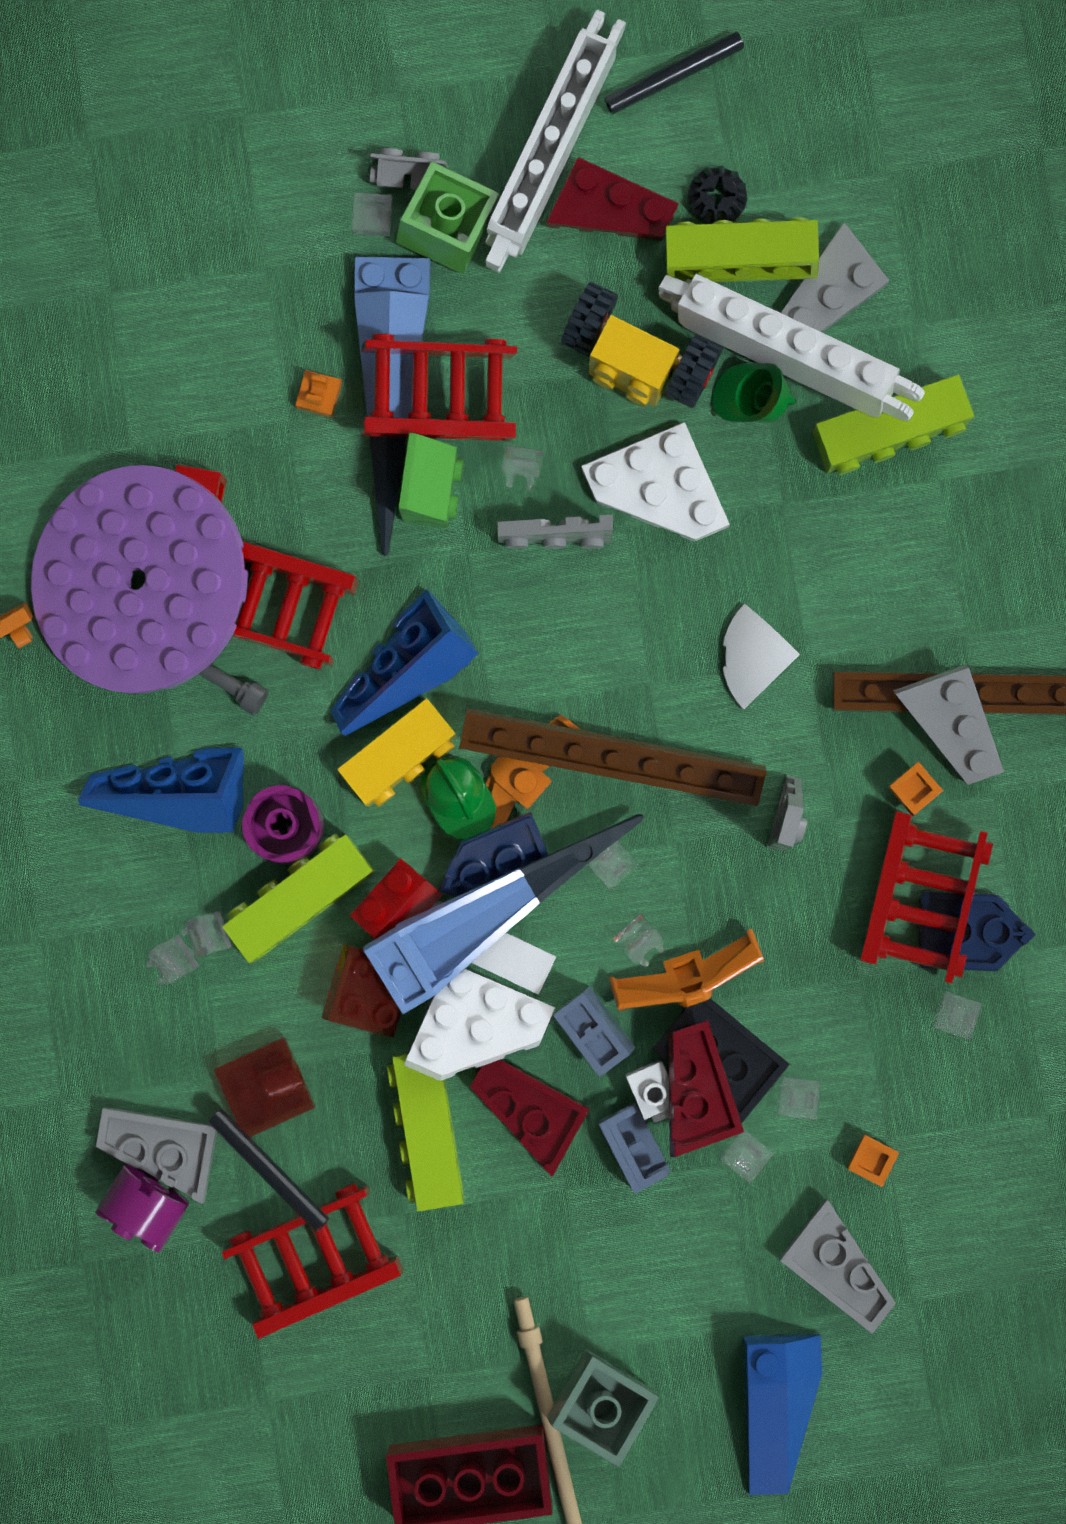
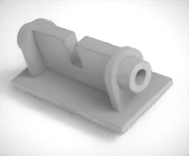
M381 148L380 154H370L371 159L374 162H378V168L371 167L370 182L377 183V187L403 189L405 175H411L410 189L417 190L431 161L448 168L445 160H439L440 154L432 152H418L417 158L402 156V150Z

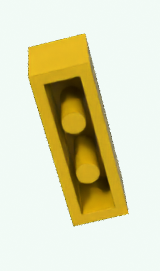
M426 698L337 770L367 807L374 803L377 807H380L396 794L392 788L402 780L409 784L425 771L422 765L434 756L439 760L455 747L452 741L457 735Z

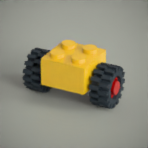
M590 281L585 287L584 292H582L578 303H576L572 315L569 317L568 324L561 338V344L588 357L590 355L589 374L594 376L592 380L596 384L608 390L616 387L627 393V399L643 407H646L647 403L656 407L675 370L665 395L693 409L714 372L723 346L696 333L688 345L685 354L678 356L679 348L613 316L612 313L617 303L618 294Z

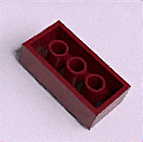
M543 1424L389 1444L386 1460L394 1524H487L553 1515Z

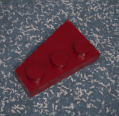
M578 157L546 222V227L557 229L560 227L577 228L582 232L591 233L593 231L617 233L618 236L663 241L666 235V226H670L679 203Z
M702 1021L668 1033L670 1157L675 1158L744 1133L709 1022Z
M502 1059L481 1066L470 1086L499 1120L517 1137L528 1152L537 1159L548 1174L553 1177L590 1109Z

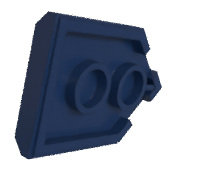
M526 813L460 841L439 887V891L452 896H459L549 855L532 813Z
M921 892L920 909L960 918L965 896L956 893ZM973 895L960 954L967 955L964 970L998 971L1012 955L1036 935L999 895ZM919 924V948L951 956L956 933ZM919 964V968L939 969Z

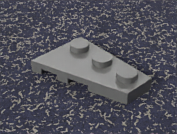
M844 222L819 258L818 278L804 279L781 314L823 333L886 287L889 280Z
M613 514L599 515L600 523L590 524L588 520H584L581 517H566V519L558 522V526H551V521L545 519L498 522V543H506L507 549H527L528 543H543V548L564 549L566 548V543H581V548L601 549L604 548V543H611Z
M967 665L893 690L967 785L1004 772L970 669Z
M791 775L786 776L766 847L783 851L792 848L794 843L797 844V842L802 841L807 819L801 818L804 810L801 778Z
M107 1107L102 1108L96 1142L97 1148L136 1169L139 1168L160 1179V1182L171 1188L174 1187L186 1193L197 1202L205 1203L217 1131L211 1125Z
M825 1198L779 1257V1260L873 1334L896 1302L828 1199Z

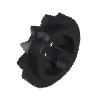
M723 165L716 168L706 167L704 171L694 176L688 190V203L691 211L699 220L706 224H713L720 220L735 221L744 211L748 199L746 183L738 176L737 171L726 169ZM720 182L721 187H723L722 192L728 194L729 197H723L718 205V209H715L714 198L708 195L707 192H714L715 186Z

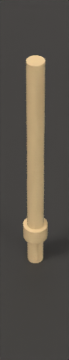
M520 1297L513 1300L520 1330L517 1331L520 1348H525L566 1524H582L561 1433L553 1428L547 1419V1415L554 1404L539 1345L543 1342L540 1328L534 1324L529 1298Z

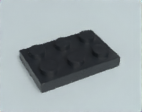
M711 998L685 1007L653 1046L652 1050L669 1063L668 1033L702 1021H708L741 1123H743L790 1064Z

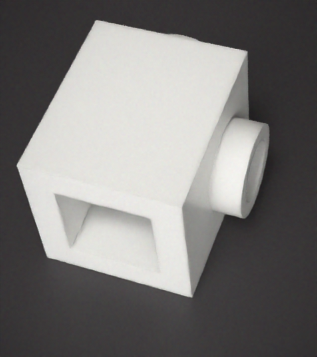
M657 1060L625 1074L644 1120L652 1117L655 1123L668 1118L669 1077L662 1061Z

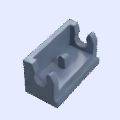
M590 986L553 1015L599 1077L628 1057L635 1049L634 1044Z
M636 1102L598 1121L634 1194L662 1180L671 1172Z

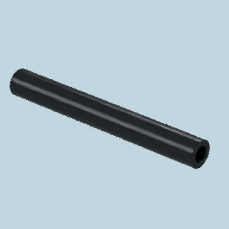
M736 31L605 97L604 100L609 112L613 115L743 50L744 43L740 34Z
M223 1109L213 1115L208 1123L316 1233L321 1230L330 1218Z

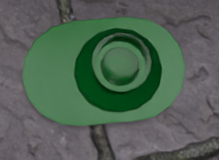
M744 363L731 367L717 381L712 401L716 414L723 420L763 423L776 421L784 414L788 405H795L796 399L791 395L789 383L783 377L781 369L771 363Z
M447 757L439 759L427 768L422 777L421 791L436 821L447 835L458 840H465L491 828L496 817V805L478 770L469 761L459 757Z

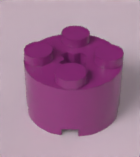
M277 785L265 788L253 797L244 813L242 830L247 844L259 856L272 862L289 864L308 857L320 845L324 831V820L319 806L309 795L290 786ZM282 815L284 818L292 820V825L288 827L287 834L275 830V825L280 823V816Z
M130 1165L123 1166L99 1203L95 1213L105 1221L112 1223L111 1230L119 1236L131 1240L135 1235L141 1238L140 1242L143 1245L160 1253L186 1212L189 1202L173 1188L169 1187L167 1190L157 1183L159 1179Z

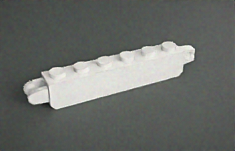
M596 10L587 29L582 28L490 218L487 227L488 237L485 243L491 246V250L485 263L487 268L498 273L501 272L509 255L516 258L518 254H523L615 61L616 48L625 30L626 22L618 19L613 25L608 39L597 35L604 23L605 13Z
M695 274L692 280L687 279L686 282L666 275L659 285V297L672 304L671 309L678 313L679 322L686 329L758 363L775 364L781 369L783 375L871 417H880L881 413L884 412L902 421H909L914 413L907 404L891 397L893 392L916 402L920 401L925 394L920 385L900 376L899 368L698 274Z

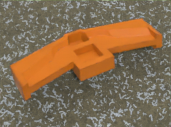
M559 715L548 723L580 730L563 715ZM501 756L491 765V772L485 782L496 805V817L491 828L507 821L517 801L527 810L552 783V780L543 773L550 766Z
M749 929L747 930V935L702 960L698 949L664 961L666 973L615 979L613 976L609 977L608 980L618 1011H625L627 1008L676 1002L680 1006L689 1007L710 999L714 989L752 966L763 963L764 958L754 931Z

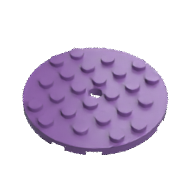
M137 465L116 468L97 475L80 485L67 496L50 517L38 542L32 567L31 592L35 616L47 644L56 657L83 680L104 689L130 694H146L147 692L171 689L187 682L202 672L219 656L228 644L237 627L235 622L241 603L245 602L248 571L244 568L242 552L244 545L233 518L218 498L203 485L187 476L161 467ZM142 570L146 578L144 585L138 590L132 589V572Z

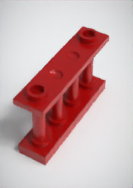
M372 334L371 340H365L362 344V352L375 353L374 411H370V417H364L361 420L360 436L409 438V433H415L431 439L511 441L516 438V423L505 422V416H502L503 358L511 359L517 354V346H507V340L485 339L484 345L394 341V335ZM390 354L413 355L412 412L408 413V418H393V412L389 411ZM428 355L450 356L449 414H446V420L431 419V413H427ZM465 357L488 358L487 415L483 416V421H468V415L465 414Z
M243 542L244 562L251 564L250 570L253 573L247 588L245 602L242 604L236 623L237 627L232 637L301 657L299 664L321 670L322 664L332 667L334 659L331 655L322 653L338 600L343 598L345 593L355 595L359 582L357 577ZM274 571L287 575L286 581L289 583L272 637L252 632L250 629L267 576L271 577ZM311 582L323 586L322 592L325 594L308 648L286 642L303 587H307L308 583Z
M896 811L860 961L877 965L879 958L886 959L887 956L931 966L947 970L945 982L953 984L954 976L962 978L967 955L960 954L980 865H989L994 843L986 842L988 832L980 831L978 842L974 843L918 830V825L911 824V814ZM913 844L974 858L969 880L909 867L908 862L902 861L905 846L912 848ZM906 881L964 895L960 918L899 904L900 900L893 898L896 884L904 885ZM896 919L956 933L951 956L891 941V937L885 936L887 922H895Z
M356 1183L350 1184L334 1192L336 1199L318 1206L325 1214L345 1207L368 1260L365 1263L367 1269L353 1275L351 1270H346L327 1223L317 1233L313 1230L332 1275L330 1279L331 1285L317 1291L316 1286L311 1287L288 1231L306 1224L299 1215L253 1236L250 1230H247L228 1239L230 1246L221 1252L225 1260L239 1254L262 1308L259 1310L261 1317H258L252 1324L258 1339L402 1275L404 1269L398 1256L388 1260L386 1254L382 1255L359 1202L360 1199L367 1197L370 1193L367 1185L358 1189ZM274 1238L297 1292L294 1295L296 1301L283 1307L280 1301H275L253 1249L254 1246Z

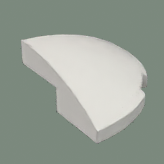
M746 604L739 609L732 619L723 642V647H726V666L722 668L727 687L736 703L744 710L800 655L778 632Z

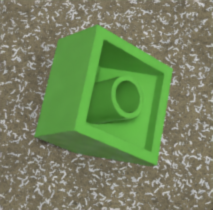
M431 161L400 220L396 243L464 275L479 246L500 193Z
M409 433L399 502V511L403 522L448 528L449 518L456 519L459 496L453 495L455 481H462L464 459H458L457 447L419 434Z

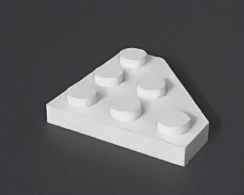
M685 422L581 466L595 502L604 507H611L631 515L632 518L658 528L667 529L693 542L726 529L730 525Z
M464 969L434 996L404 1066L441 1081L474 1066L478 1068L503 1059L507 1054L537 1047L543 1038L555 1007Z

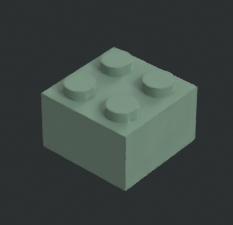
M586 1349L547 1415V1419L553 1428L619 1467L659 1397L650 1387Z

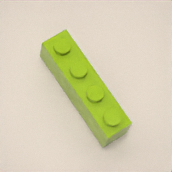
M795 217L788 221L775 222L767 219H755L750 223H733L728 220H720L713 224L696 225L692 222H680L674 226H666L667 275L684 282L687 279L692 280L695 274L713 282L818 278V220Z
M958 374L921 387L925 394L918 402L900 395L895 396L894 398L907 404L914 413L909 421H902L884 412L881 413L880 417H871L859 410H854L817 423L812 434L827 474L838 471L839 475H844L859 469V463L873 458L874 463L882 462L896 455L894 450L906 446L909 447L910 451L930 444V438L944 433L945 438H950L967 430L966 425L975 416L960 375Z
M337 833L332 835L318 846L321 850L320 854L310 861L307 857L300 859L288 869L291 874L279 884L276 879L272 880L257 892L260 897L249 907L243 902L226 915L229 922L224 924L222 928L249 964L258 961L375 873V870L348 835L345 834L341 838H339Z
M409 1053L395 1055L392 1057L393 1064L387 1065L390 1087H397L400 1101L393 1103L396 1125L404 1126L406 1141H400V1152L403 1165L410 1164L412 1179L406 1180L409 1203L416 1202L417 1212L464 1204L465 1197L445 1079L441 1081L404 1066Z

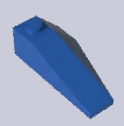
M427 589L398 616L392 624L397 628L385 646L378 644L372 654L376 657L365 673L361 672L355 675L331 708L330 712L343 735L346 736L450 680L479 654L466 631Z
M205 748L194 751L193 758L173 762L172 756L159 759V765L139 770L136 765H130L91 774L78 798L80 806L196 833L233 832L243 808L244 753L242 748Z
M821 1335L743 1336L749 1495L788 1494L822 1377Z

